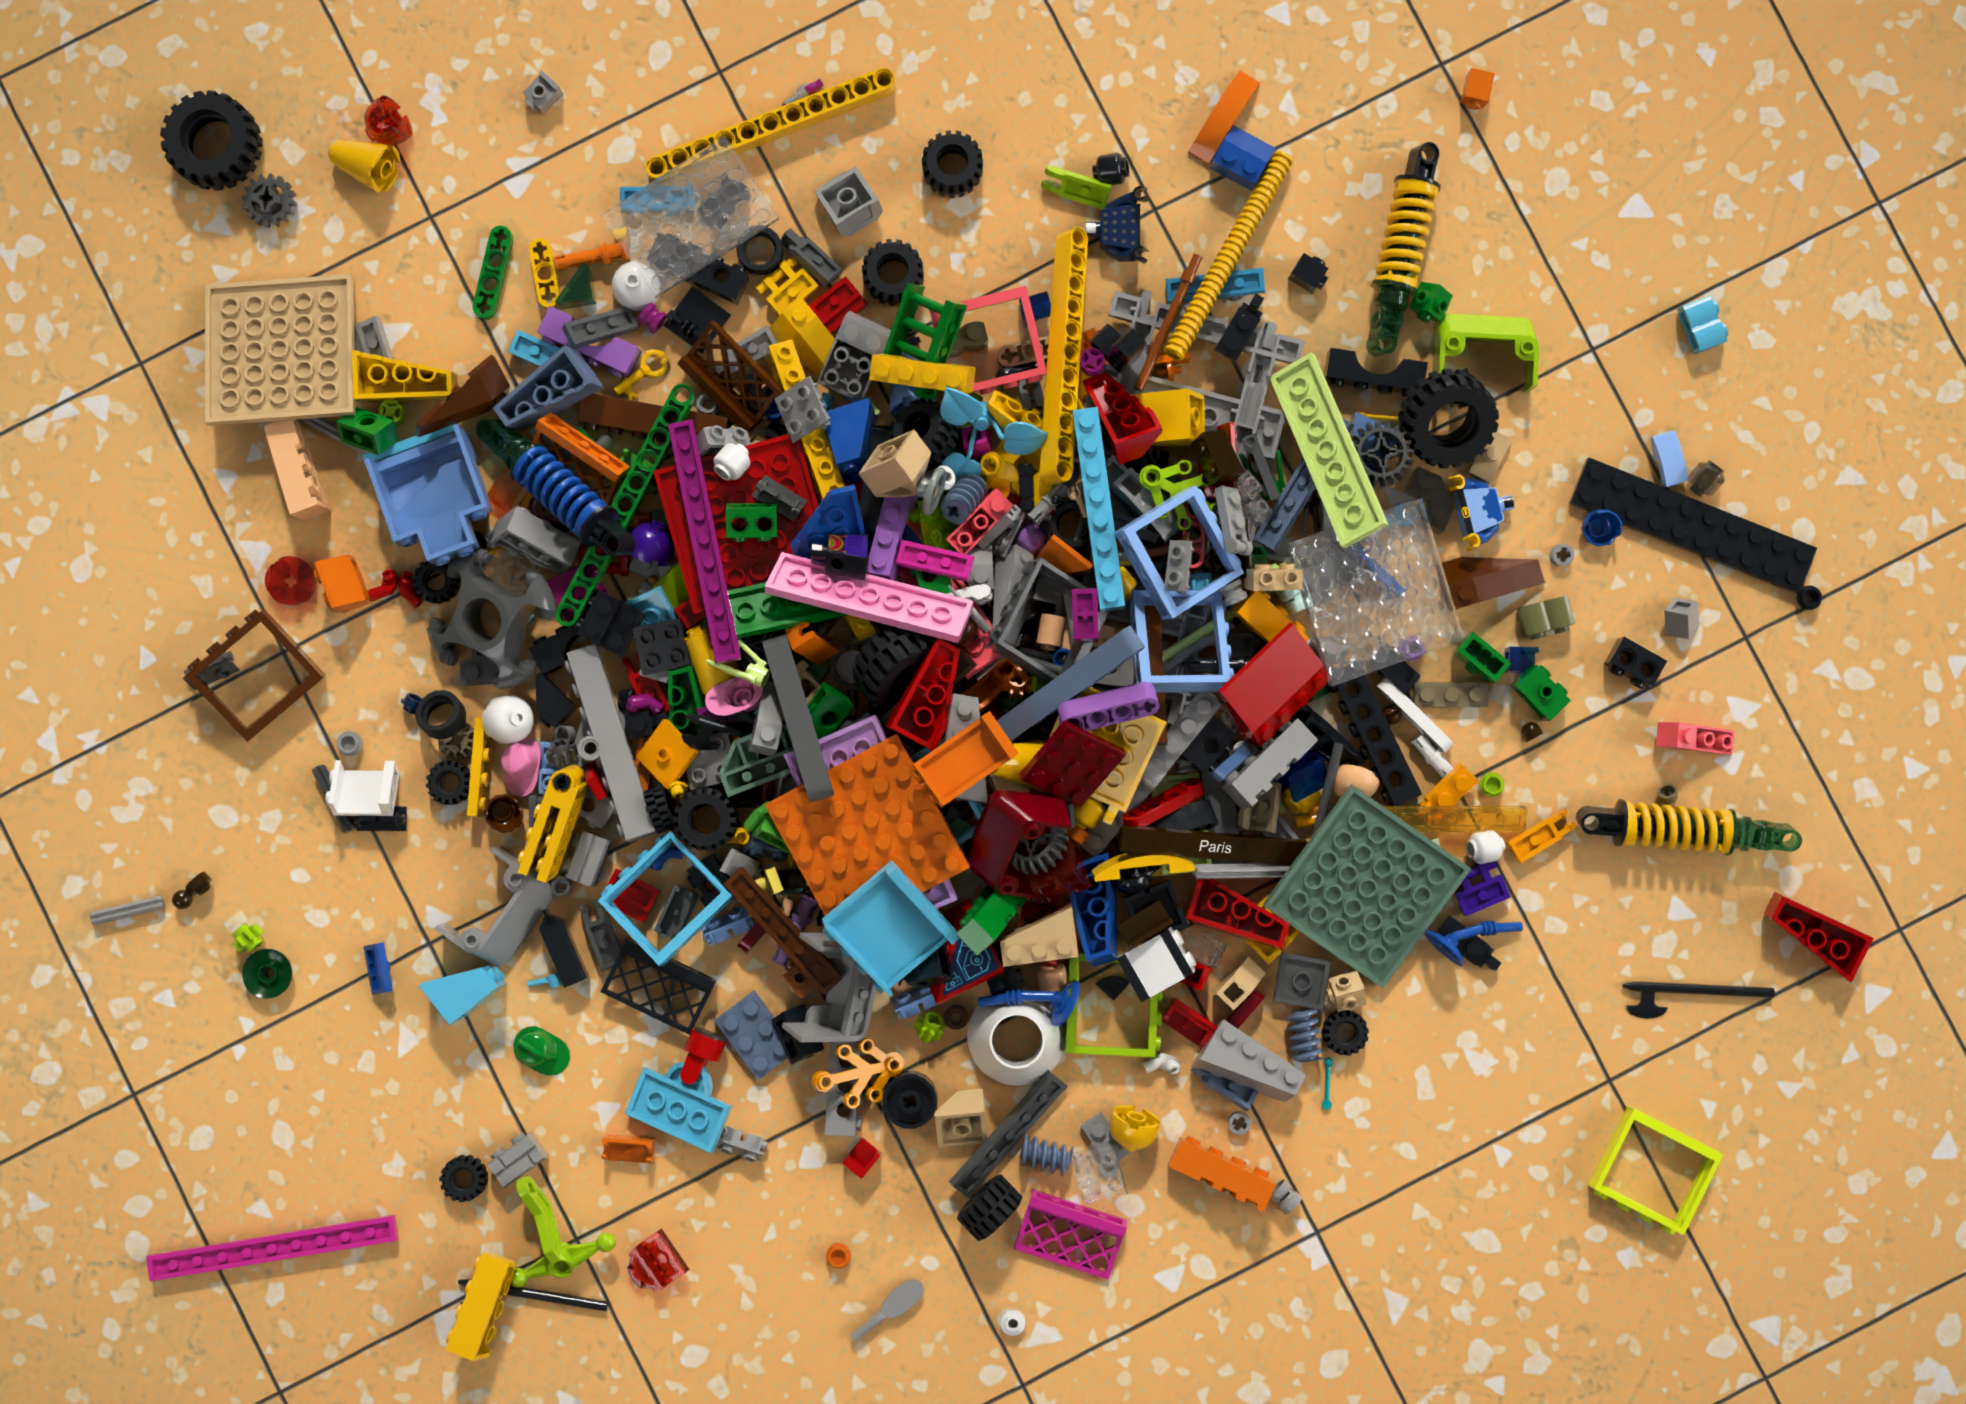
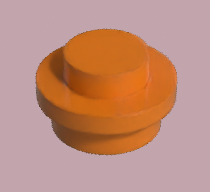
M842 1243L831 1245L826 1253L828 1264L836 1269L846 1267L851 1259L850 1249Z

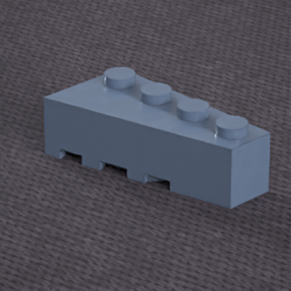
M564 345L495 405L493 409L506 427L522 431L536 424L540 418L548 413L555 414L604 389V387L580 352Z

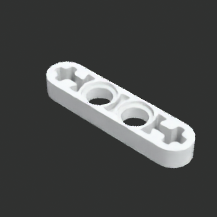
M1384 677L1376 686L1377 690L1392 705L1397 706L1401 710V714L1421 733L1423 732L1435 747L1440 748L1443 753H1446L1454 745L1451 739L1390 680Z

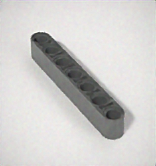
M784 634L762 641L808 799L812 803L835 796L787 635Z

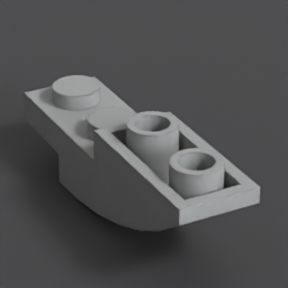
M1112 455L1105 462L1109 488L1130 507V512L1138 518L1155 507L1151 492L1141 486L1139 474L1132 467L1128 469L1123 464L1119 465L1116 458ZM1171 510L1168 517L1162 520L1155 519L1147 527L1150 531L1158 533V538L1164 544L1180 531L1175 525L1177 517Z

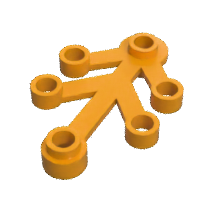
M862 1038L858 1042L859 1051L870 1054L879 1061L869 1064L853 1053L849 1045L839 1044L835 1048V1055L840 1059L847 1060L857 1068L834 1074L826 1071H817L812 1076V1086L818 1091L826 1092L834 1084L857 1079L850 1092L845 1094L843 1098L844 1105L854 1109L859 1106V1096L871 1076L880 1073L873 1087L868 1088L866 1091V1098L871 1102L877 1103L883 1097L882 1089L889 1078L899 1075L903 1070L904 1061L900 1054L896 1052L884 1053L875 1046L873 1040ZM865 1042L869 1043V1048L867 1050H864L863 1048ZM843 1047L846 1048V1054L844 1056H842L840 1053ZM894 1060L895 1067L891 1069L890 1063ZM826 1077L828 1082L825 1086H822V1080ZM876 1090L877 1096L872 1099V1092ZM853 1096L854 1103L850 1105L849 1098Z

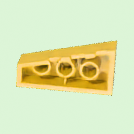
M483 1252L481 1256L477 1257L473 1267L475 1270L474 1276L465 1287V1300L463 1304H460L455 1314L456 1324L449 1331L446 1338V1343H448L446 1351L471 1361L489 1358L491 1349L487 1348V1345L491 1338H495L497 1328L494 1326V1322L503 1312L504 1301L501 1298L502 1295L506 1296L509 1291L517 1262L492 1252Z

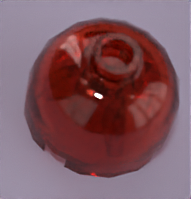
M386 95L375 99L366 109L364 114L365 132L373 141L396 146L412 136L413 131L407 115L402 118L398 112L401 107Z

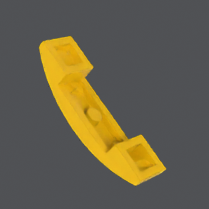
M1129 852L1106 860L1091 871L1094 881L1097 882L1120 879L1119 869L1166 864V868L1171 874L1195 871V866L1190 859L1182 856Z

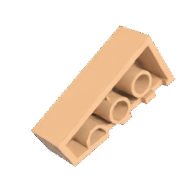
M284 420L265 425L264 430L266 434H263L266 445L271 450L272 462L278 473L289 514L305 521L331 511L299 421Z

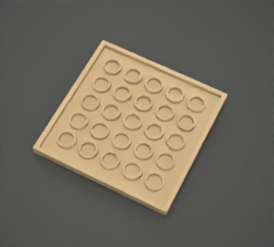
M352 274L205 285V424L207 426L355 415L352 374V350H355L354 277Z

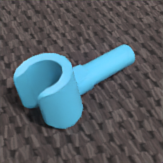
M558 973L541 979L527 981L528 987L549 983L550 988L554 989L562 985Z

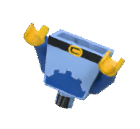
M1458 474L1448 477V479H1452L1454 482V486L1449 487V491L1457 490L1452 493V498L1463 536L1462 541L1465 539L1469 541L1470 547L1466 548V550L1470 551L1488 542L1499 531V524L1504 521L1503 512L1514 509V501L1511 495L1498 497L1497 489L1495 487L1490 488L1485 482L1473 478H1464Z

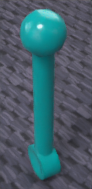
M1330 1057L1324 1060V1065L1326 1066L1325 1097L1321 1105L1326 1110L1332 1107L1329 1096L1331 1066L1334 1062Z

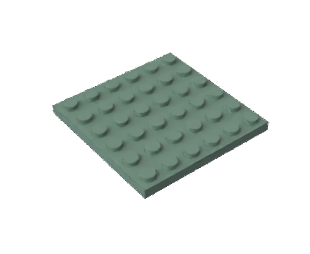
M1350 784L1265 900L1263 906L1381 988H1384L1465 879L1471 868Z

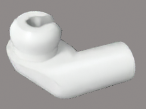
M1159 1053L1142 1063L1148 1074L1158 1068L1169 1071L1170 1074H1176L1180 1070V1063L1177 1058L1165 1053Z

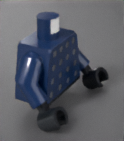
M1142 186L1135 187L1133 192L1120 196L1107 204L1100 212V222H1086L1085 232L1087 236L1100 237V249L1104 250L1108 256L1118 262H1134L1136 260L1143 264L1147 262L1146 258L1141 257L1143 252H1149V250L1140 245V204L1136 203L1138 201L1143 203L1149 201V197H1141V193L1148 188Z

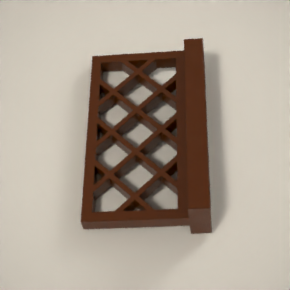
M715 320L708 324L687 355L683 356L677 363L739 427L747 430V432L761 423L764 414L774 403L775 398L783 391ZM712 331L719 336L720 344L711 343L710 333ZM699 348H706L708 361L704 360L697 353ZM712 349H721L722 361H714ZM727 349H732L736 353L737 362L729 361ZM715 366H723L725 378H722L716 372ZM730 366H738L739 378H731ZM744 367L752 369L754 379H746ZM732 383H740L742 395H738L733 390ZM747 384H755L757 396L748 395ZM762 384H766L773 391L771 396H763ZM749 400L758 401V413L750 407Z

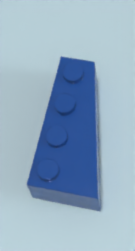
M1109 853L1062 868L1086 961L1093 967L1115 961L1118 957L1116 887L1113 880L1095 882L1091 871L1106 860L1113 858Z

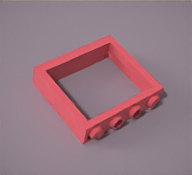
M1026 286L960 301L967 305L965 312L1021 299L1037 364L1035 369L974 383L973 392L980 391V395L992 393L996 386L1003 385L1004 389L1019 386L1018 381L1027 379L1028 383L1043 380L1042 375L1047 374ZM929 310L933 328L936 329L940 314Z

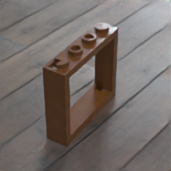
M264 608L259 612L255 609L244 618L246 623L242 627L238 628L235 625L225 634L227 639L222 644L216 641L206 650L208 655L203 660L196 658L187 666L189 671L185 675L193 686L247 742L322 680L325 675ZM262 622L309 675L246 727L203 682L198 674L257 624Z

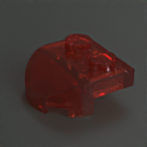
M662 1228L640 1242L628 1255L630 1259L627 1270L633 1282L640 1288L647 1287L653 1289V1292L662 1290L690 1270Z

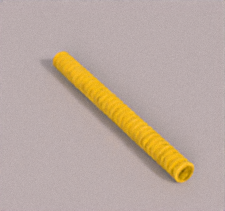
M1275 151L1269 164L1266 166V170L1263 171V176L1260 177L1259 182L1255 186L1256 188L1253 189L1249 200L1246 202L1245 207H1243L1242 213L1239 214L1235 225L1232 227L1231 232H1229L1228 238L1225 239L1221 250L1218 251L1214 263L1211 264L1210 269L1206 273L1207 275L1204 276L1203 282L1199 286L1200 288L1197 289L1196 294L1193 296V301H1190L1189 307L1186 308V313L1183 314L1182 320L1178 323L1179 326L1172 333V339L1168 340V345L1164 348L1165 353L1170 358L1183 360L1184 354L1188 352V348L1192 345L1191 341H1194L1195 335L1198 334L1199 328L1203 325L1202 322L1206 320V316L1210 312L1209 310L1212 309L1213 303L1216 302V297L1220 295V291L1224 287L1223 284H1226L1227 278L1230 277L1231 272L1234 270V265L1238 262L1237 259H1240L1241 253L1244 252L1248 241L1252 237L1251 234H1254L1255 228L1258 227L1262 216L1269 207V203L1273 200L1272 197L1275 196L1276 191L1280 187L1279 185L1282 184L1283 178L1286 177L1290 166L1293 164V159L1286 152Z

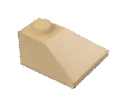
M983 1088L957 1091L934 1113L939 1148L982 1144L987 1139Z

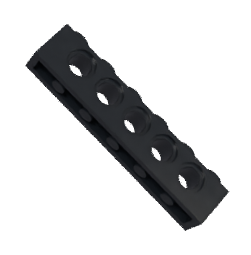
M1358 660L1328 674L1330 680L1327 682L1333 694L1337 693L1340 699L1338 707L1344 716L1347 715L1351 722L1348 725L1349 730L1354 738L1358 737L1362 745L1359 747L1361 755L1365 760H1369L1372 766L1370 771L1379 779L1383 789L1380 793L1385 804L1397 807L1422 795ZM1348 684L1356 687L1357 694L1355 697H1349L1346 694L1345 688ZM1359 706L1365 707L1368 712L1364 720L1359 719L1356 715V709ZM1370 728L1378 732V739L1375 742H1371L1367 738V731ZM1381 750L1389 755V760L1386 764H1381L1378 761L1377 756ZM1391 773H1396L1399 776L1400 781L1396 787L1391 786L1388 782V777Z

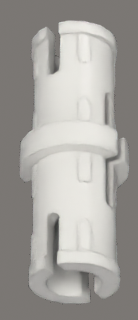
M1423 732L1419 734V737L1417 736L1411 741V744L1424 756L1426 764H1431L1442 779L1453 769L1442 756L1440 748L1436 749Z

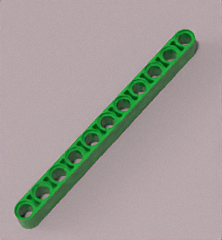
M677 384L671 390L611 505L618 511V522L626 531H628L655 479L653 471L661 468L672 447L668 423L665 422L666 416L669 413H676L678 420L675 423L685 421L694 405L695 395L687 384ZM681 391L689 392V399L685 402L677 401V395ZM660 434L665 435L667 438L666 443L662 446H656L654 444L655 437ZM647 456L655 458V464L651 468L643 467L642 462ZM636 478H641L644 482L643 487L639 490L631 488V483ZM624 500L632 502V508L627 512L620 510V503ZM597 545L589 547L556 610V620L565 627H575L579 617L584 615L588 607L586 604L592 593L596 592L614 556H608L607 554L599 556L597 554ZM591 565L596 566L597 575L593 578H587L585 575L587 567ZM579 587H583L586 590V595L582 600L574 598V591ZM567 609H572L574 612V619L570 622H564L562 618L563 612Z

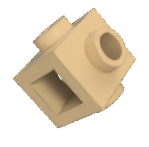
M1358 971L1328 978L1330 989H1326L1327 997L1330 1004H1335L1337 1012L1367 1005L1365 988Z

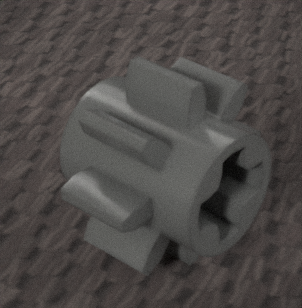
M557 739L547 748L548 753H546L548 763H554L557 769L574 765V761L577 760L576 755H578L576 744L570 745L567 739Z

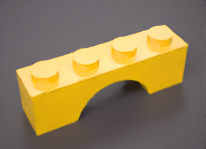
M874 354L871 359L869 380L945 391V388L949 387L968 394L973 392L976 367L924 362L888 354Z

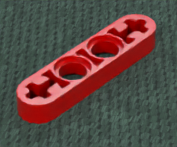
M1192 778L1183 781L1128 810L1122 815L1124 825L1145 827L1200 798L1205 793L1202 780Z

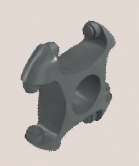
M481 548L474 550V553L468 556H458L448 564L447 576L453 579L461 577V589L457 607L448 627L444 624V620L433 617L427 627V633L434 653L441 663L454 666L458 662L459 656L457 655V650L454 649L456 643L471 647L495 662L499 671L493 674L491 684L499 689H506L527 681L535 674L537 668L535 661L530 659L519 661L524 631L535 608L538 607L537 613L540 614V618L551 621L557 606L553 592L541 574L536 572L527 573L525 583L528 589L525 595L509 591L487 577L482 572V568L491 562L492 554ZM487 600L496 605L502 620L501 628L494 638L485 633L480 621L481 609Z

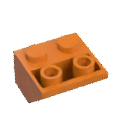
M347 554L314 562L316 567L314 575L317 582L323 585L325 592L322 595L328 607L331 606V609L346 613L372 602L355 557Z

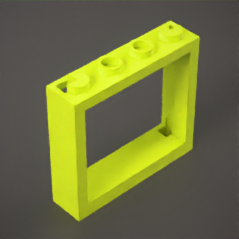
M1627 1106L1588 1186L1595 1189L1594 1195L1606 1201L1609 1197L1615 1199L1617 1207L1627 1212H1630L1631 1208L1640 1212L1638 1217L1652 1224L1653 1220L1662 1224L1660 1229L1672 1235L1675 1232L1684 1235L1724 1154L1635 1108ZM1634 1120L1705 1156L1674 1221L1603 1185Z

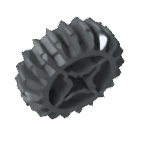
M1377 420L1375 422V429L1369 422L1365 425L1366 431L1360 427L1357 430L1359 436L1353 435L1351 439L1355 443L1354 446L1366 474L1371 479L1372 487L1379 481L1380 488H1384L1386 480L1390 486H1393L1395 478L1399 481L1404 479L1401 472L1406 474L1410 472L1409 467L1406 465H1412L1414 460L1407 456L1413 455L1414 449H1407V447L1412 444V440H1403L1407 432L1404 431L1399 435L1397 433L1400 428L1399 425H1396L1393 430L1390 429V421H1387L1384 428H1382L1381 421ZM1375 436L1373 449L1361 452L1363 442L1367 438ZM1383 436L1391 439L1397 448L1389 447ZM1379 449L1387 454L1382 460L1379 459V456L1376 457L1375 455ZM1399 457L1395 470L1386 473L1387 460ZM1362 459L1373 462L1378 473L1370 470Z
M1050 827L1051 833L1043 831L1042 835L1036 839H1020L1009 864L1013 865L1017 871L1022 870L1025 874H1029L1031 871L1038 875L1040 869L1043 872H1047V866L1049 865L1056 867L1054 861L1056 859L1063 860V856L1060 853L1068 851L1067 846L1064 844L1069 841V837L1066 835L1067 829ZM1019 849L1027 850L1029 857L1020 855Z

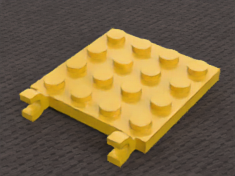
M1090 687L1076 698L1100 693L1101 691ZM1059 715L1050 733L1049 738L1061 725ZM1150 715L1088 731L1123 748L1126 756L1091 795V797L1109 805L1103 822L1112 825L1119 810L1125 813L1128 810L1167 724L1166 721ZM1039 788L1036 789V790H1038V791L1044 793L1043 790H1041V789H1039Z

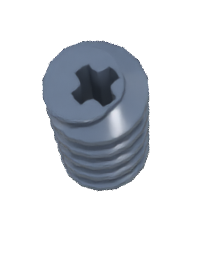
M976 474L963 475L940 503L943 516L951 523H964L986 496L987 485L985 481Z
M1317 1009L1293 1011V1015L1286 1018V1020L1294 1022V1025L1288 1027L1289 1031L1295 1032V1035L1289 1037V1040L1297 1043L1290 1047V1050L1298 1052L1297 1055L1291 1057L1294 1061L1311 1062L1323 1059L1316 1056L1322 1053V1048L1315 1047V1045L1321 1042L1320 1038L1314 1037L1320 1030L1319 1028L1312 1027V1025L1318 1023V1018L1311 1017V1015L1317 1013Z
M1025 1134L1019 1158H1021L1023 1167H1025L1028 1161H1031L1032 1169H1035L1037 1164L1040 1163L1041 1171L1043 1172L1047 1166H1050L1051 1174H1054L1057 1168H1060V1175L1063 1177L1069 1168L1074 1147L1072 1146L1069 1152H1067L1066 1144H1062L1060 1149L1057 1150V1143L1053 1141L1050 1147H1048L1046 1139H1043L1040 1145H1038L1037 1137L1034 1136L1028 1142V1135Z

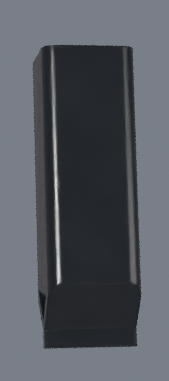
M549 909L543 910L544 918L539 931L564 988L589 978V974L565 919L551 914Z

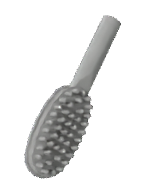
M912 1279L895 1288L883 1301L882 1309L850 1334L855 1342L859 1341L887 1317L895 1318L912 1308L923 1295L924 1288L922 1283Z

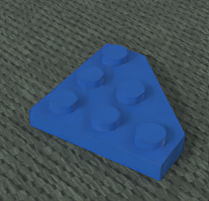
M855 485L829 490L790 544L793 555L810 559L812 544L827 545L829 534H865ZM815 560V561H819V562L825 563L824 560Z

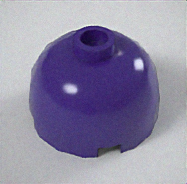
M659 521L641 523L630 531V534L633 535L636 541L635 550L630 555L650 564L651 560L659 561L657 566H668L671 563L675 546L671 533L666 530L665 524Z

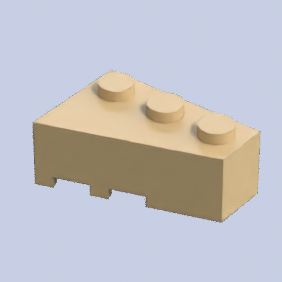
M1069 903L1038 920L1027 923L1000 936L1003 967L1079 957L1072 904Z

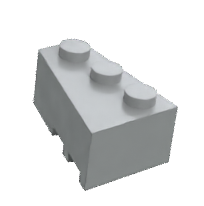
M516 506L495 523L486 546L493 549L495 545L510 550L509 555L516 557L517 553L532 558V564L561 574L571 567L581 542L573 538L571 534L555 528L550 522L534 516L526 508Z

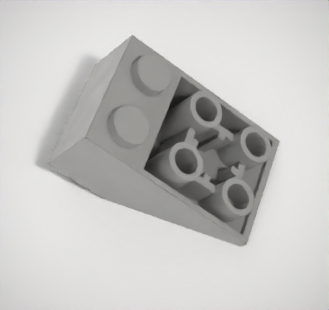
M848 311L842 321L817 383L856 401L863 400L872 381L869 380L872 355L884 353L891 330L854 312Z

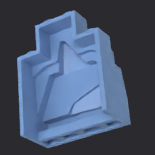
M458 424L453 425L455 433L381 461L374 462L370 458L364 459L393 542L399 546L409 547L415 545L419 539L426 560L433 565L436 564V566L449 563L451 561L450 558L455 556L465 557L474 553V549L479 548V544L470 520H481L487 517V513L493 511L476 463L479 460L470 435Z

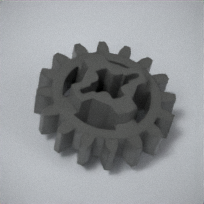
M269 173L267 179L260 174L258 182L251 179L250 181L253 186L251 188L245 186L244 189L248 192V195L241 197V199L247 202L242 207L248 212V218L251 220L255 219L254 222L259 226L264 223V226L267 228L271 227V223L276 227H280V220L286 223L289 222L286 216L288 214L294 215L295 213L291 210V206H297V202L292 200V198L297 196L293 190H290L292 186L288 182L284 183V179L281 176L275 179V176ZM277 187L282 190L284 196L278 195ZM255 205L261 207L262 215L257 212Z

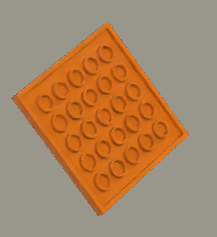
M898 733L829 769L828 774L835 796L810 803L803 783L765 804L825 916L891 860L922 893L970 868L937 805L934 806L926 793L929 789L924 782L919 784L911 773L914 770L912 766L914 761Z

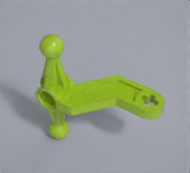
M530 1176L517 1180L518 1194L534 1215L544 1256L525 1270L515 1268L510 1285L515 1288L522 1287L528 1279L549 1275L556 1278H566L572 1274L573 1269L577 1268L599 1250L610 1252L614 1249L616 1240L611 1233L600 1234L595 1242L576 1245L561 1242L553 1208L549 1200Z

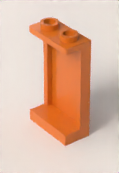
M989 711L912 765L914 770L911 773L919 784L924 782L929 791L926 794L934 806L939 804L940 807H943L1018 755L1019 752Z

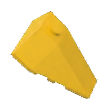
M799 298L781 313L770 327V330L778 343L792 339L801 365L820 375L835 338L806 302Z

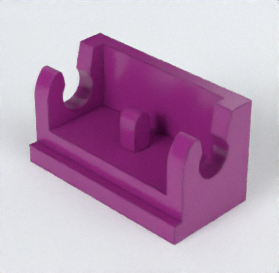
M1097 588L1072 589L1073 640L1077 643H1081V641L1098 643Z

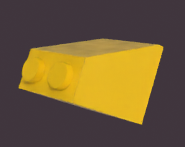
M1188 388L1131 394V396H1136L1145 408L1149 407L1154 411L1162 426V433L1151 447L1191 446V443L1201 433L1205 432V404L1203 395Z

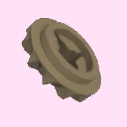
M466 722L461 730L456 733L457 736L466 735L460 741L462 750L457 744L448 745L454 739L453 736L447 739H438L439 749L446 757L462 760L472 754L474 728Z

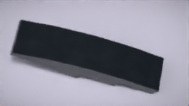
M1307 704L1302 706L1291 717L1290 721L1298 718L1318 739L1311 747L1312 752L1328 763L1330 762L1334 743L1344 745L1339 765L1361 766L1365 762L1363 756Z

